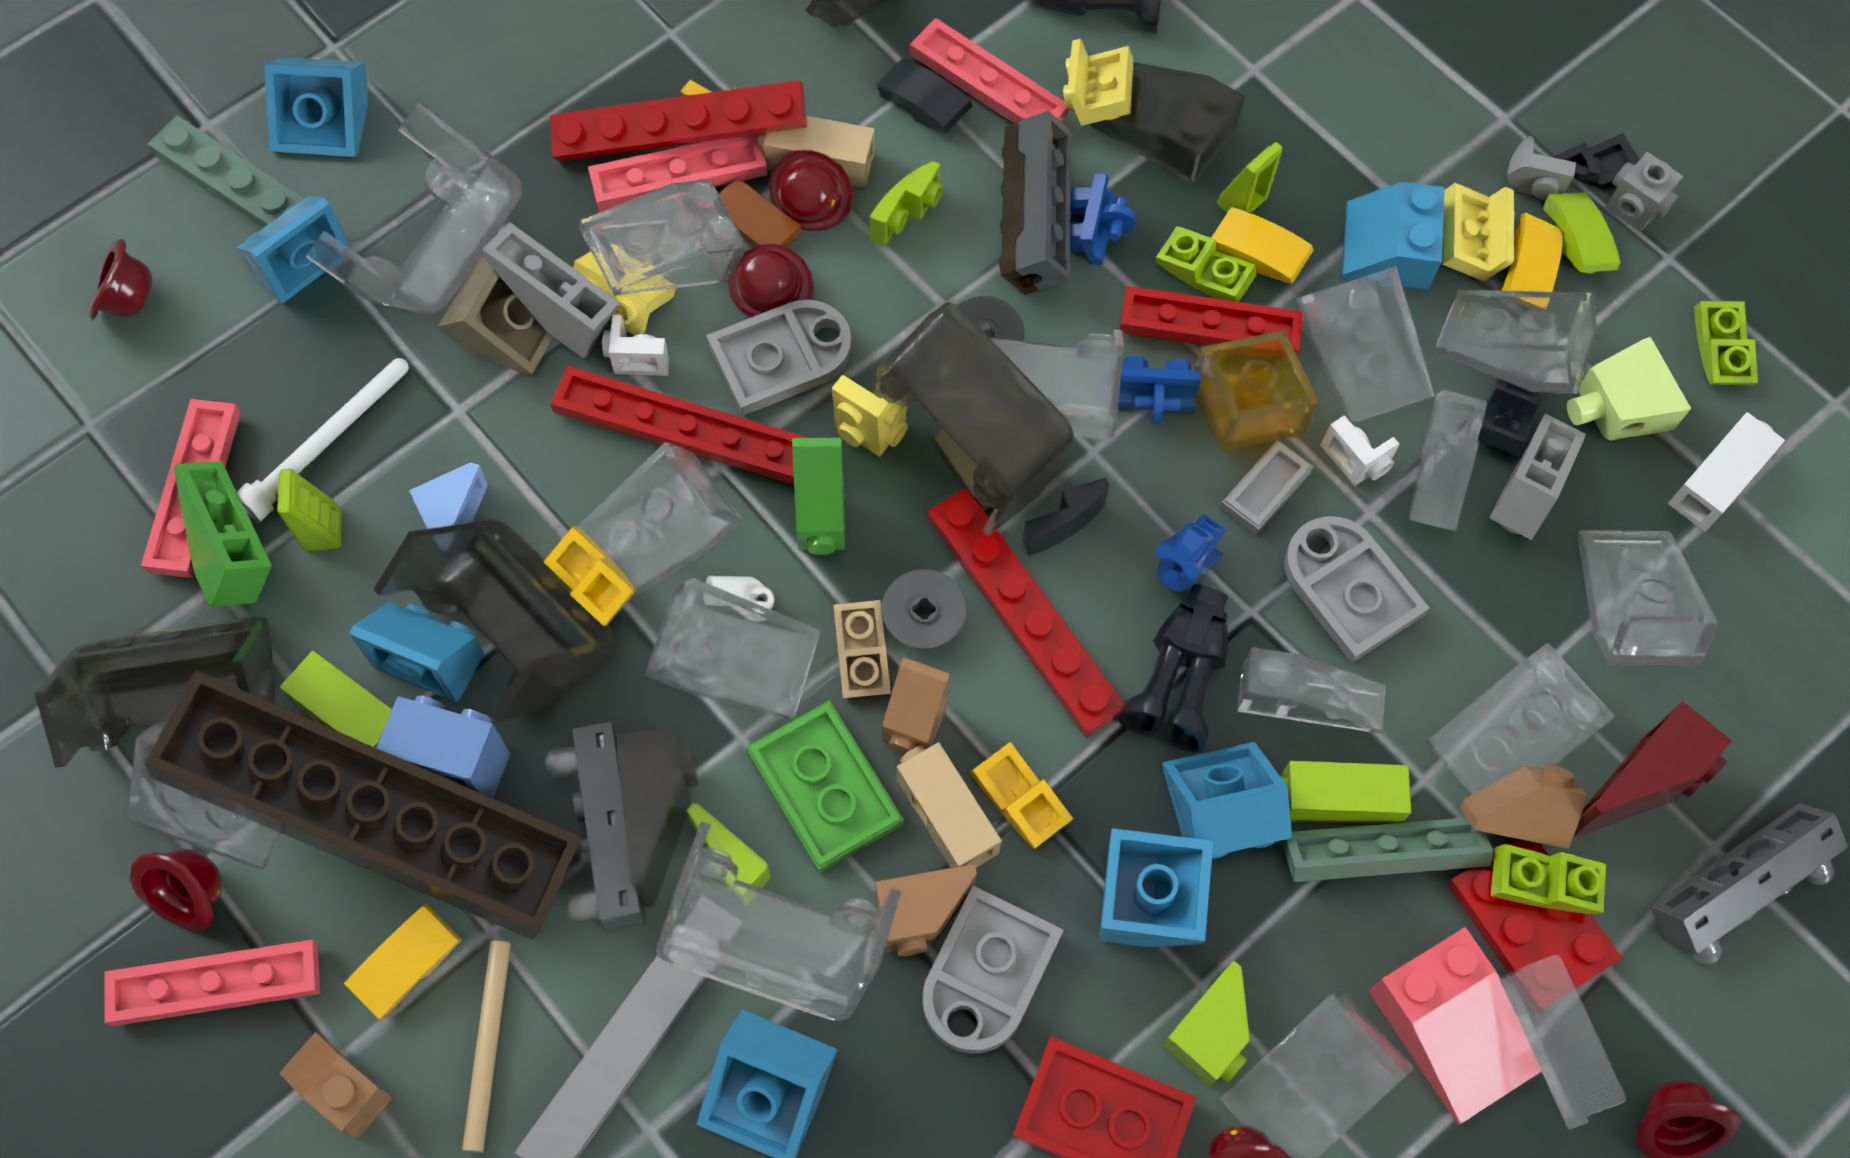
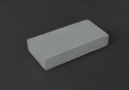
M1276 440L1222 501L1220 509L1257 536L1311 474L1314 466Z

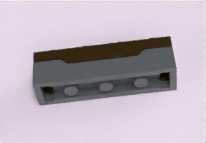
M1047 110L1021 120L1018 124L1014 123L1006 126L1004 147L1002 148V158L1004 161L1003 183L1001 185L1003 212L1000 222L1002 253L999 260L1001 276L1025 295L1035 292L1037 289L1041 290L1070 280L1071 131Z

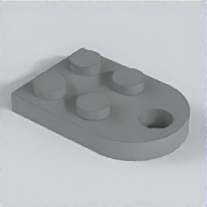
M816 300L793 301L706 335L707 344L742 416L833 380L847 366L852 350L851 331L844 316L829 304ZM823 328L835 329L840 334L832 342H822L815 337L816 333Z
M1334 516L1316 518L1301 526L1289 543L1285 554L1284 567L1290 585L1351 663L1424 617L1430 609L1368 531L1351 520ZM1311 536H1320L1329 543L1330 551L1325 554L1315 553L1307 546L1306 539Z
M972 886L925 981L923 1012L933 1034L946 1046L956 1051L970 1054L985 1053L1007 1042L1020 1025L1064 930L984 890ZM957 1010H967L975 1016L977 1029L969 1036H956L948 1027L947 1020L949 1016Z

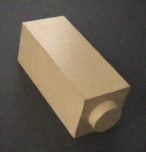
M806 116L807 128L759 134L758 146H761L764 152L767 170L772 171L783 156L795 150H814L828 155L839 163L849 176L852 186L866 188L875 155L874 128Z
M939 742L927 749L923 745L917 746L901 757V764L896 766V781L950 868L975 864L978 867L1000 853L1002 840Z

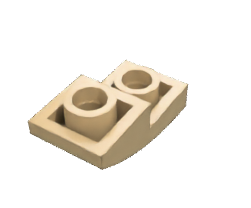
M881 600L833 605L843 699L891 694Z

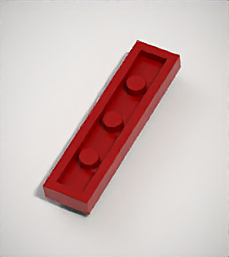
M1126 286L1119 333L1296 359L1300 346L1303 311Z

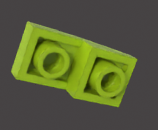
M931 161L919 167L898 182L884 196L869 217L870 241L886 247L894 233L900 234L908 216L921 221L928 207H936L944 189V184L940 183L939 163Z
M1586 192L1549 194L1543 210L1552 218L1556 226L1564 232L1562 252L1572 262L1573 267L1584 273L1618 270L1621 262L1613 236L1601 212Z
M1176 226L1156 256L1157 264L1169 273L1215 299L1240 302L1257 275L1256 264L1217 251L1216 239Z
M1701 301L1694 306L1697 339L1702 364L1709 384H1757L1755 339H1747L1745 301Z
M1503 844L1496 847L1494 851L1491 896L1543 908L1599 915L1604 912L1606 864L1564 852L1548 856Z

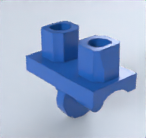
M1094 174L1092 186L1074 187L1071 190V212L1073 217L1085 216L1084 222H1070V252L1086 253L1090 264H1103L1108 240L1118 241L1121 234L1133 231L1137 222V215L1127 207V199L1117 198L1107 188L1109 181L1107 174Z
M1127 356L1123 366L1118 367L1114 408L1150 410L1151 423L1155 424L1161 423L1163 411L1195 413L1197 393L1201 383V371L1192 370L1190 361L1185 359H1172L1166 362L1165 368H1149L1148 361L1144 357Z
M1203 514L1197 519L1195 524L1192 522L1188 523L1183 530L1161 542L1154 553L1161 559L1158 565V577L1161 583L1172 591L1182 592L1191 588L1197 582V579L1216 566L1223 556V553L1215 547L1226 532V528Z

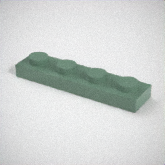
M178 115L147 144L155 156L262 227H266L281 216L288 207L296 205L304 199Z
M1467 818L1292 832V838L1283 840V849L1293 882L1491 866L1494 853L1486 833L1474 830Z

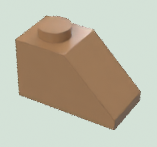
M903 657L882 724V741L888 743V747L892 751L905 755L917 746L923 745L926 749L932 746L948 706L949 673Z
M1545 765L1544 769L1523 766L1463 799L1460 809L1474 830L1569 849L1588 795L1574 779V774L1562 767Z
M975 864L876 881V898L886 952L897 950L898 956H912L926 952L928 944L936 943L966 900L972 886H975L977 876Z
M317 1032L309 1038L279 1073L307 1103L341 1132L357 1140L393 1098L391 1094Z

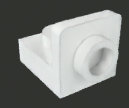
M612 315L611 330H604L602 349L603 356L610 357L614 374L668 376L669 356L665 338H656L648 334L627 337L622 315Z
M1344 415L1330 424L1320 446L1355 486L1368 477L1376 480L1387 473L1394 465L1392 458L1400 444L1392 437L1373 449L1366 434L1360 428L1354 427Z

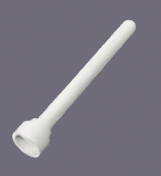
M396 358L262 482L256 480L251 485L245 483L237 491V494L246 513L259 523L274 510L272 504L277 500L275 495L278 493L280 470L290 468L297 474L300 473L408 372L409 365L407 361L402 358Z

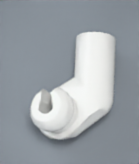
M708 576L706 580L705 590L707 599L732 600L746 612L756 616L766 615L774 605L775 597L773 592L753 577Z

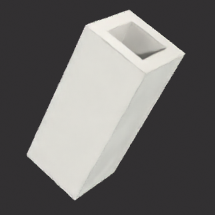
M1746 412L1668 504L1706 532L1783 444L1785 439L1776 434L1767 423L1757 420Z

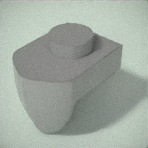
M1533 137L1525 138L1517 147L1509 163L1507 179L1510 187L1517 192L1531 194L1540 199H1547L1549 194L1565 193L1574 177L1576 162L1533 153Z

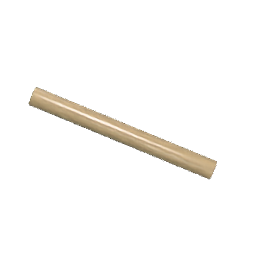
M505 941L490 942L462 1147L464 1152L483 1153L511 946V943Z

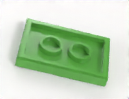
M830 700L745 747L746 753L819 874L904 825V819Z

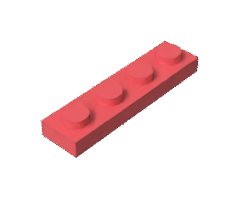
M937 18L910 44V55L1012 123L1018 124L1021 120L1047 110L1060 122L1068 115L1069 110L1065 101Z
M758 134L706 141L589 166L588 169L598 210L601 212L730 184L736 177L744 181L767 176V165L762 147L758 146Z
M190 399L141 563V567L147 573L194 578L195 573L174 468L178 463L220 461L226 467L241 414L236 404Z
M306 940L105 971V1023L113 1027L320 994L318 943L314 940Z

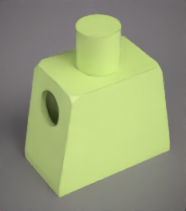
M1651 337L1645 338L1593 366L1578 386L1581 396L1570 399L1567 402L1569 418L1575 425H1581L1594 420L1602 436L1608 440L1674 430L1691 410L1690 405Z

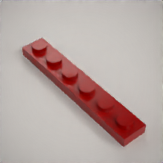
M800 80L550 115L552 153L557 161H567L807 128L804 85Z
M567 366L551 401L554 413L793 485L792 438H809Z
M967 488L962 489L927 510V519L1085 738L1117 719L1124 702Z

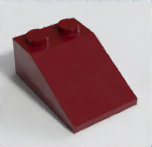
M1682 701L1646 733L1584 806L1573 838L1663 806L1680 793L1690 797L1703 782L1707 784L1726 764L1727 761L1720 755L1732 740Z

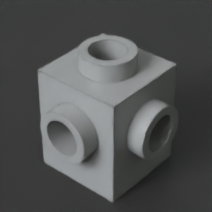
M1646 152L1635 165L1627 162L1616 175L1612 184L1617 189L1605 208L1639 232H1642L1656 215L1663 218L1676 203L1679 196L1674 193V190L1683 176L1673 170L1667 163Z

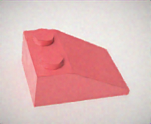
M1466 927L1385 976L1368 990L1457 1125L1543 1071L1496 970Z

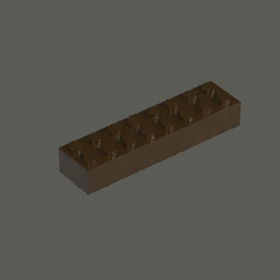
M195 670L144 763L149 778L532 940L539 933L581 840V837L197 670Z

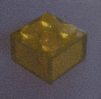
M1285 330L1200 348L1193 369L1201 371V383L1197 397L1222 452L1306 434L1319 401Z

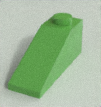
M792 438L798 550H807L815 555H827L835 550H845V493L842 439Z
M223 462L176 464L174 473L193 570L210 608L256 603L272 565Z

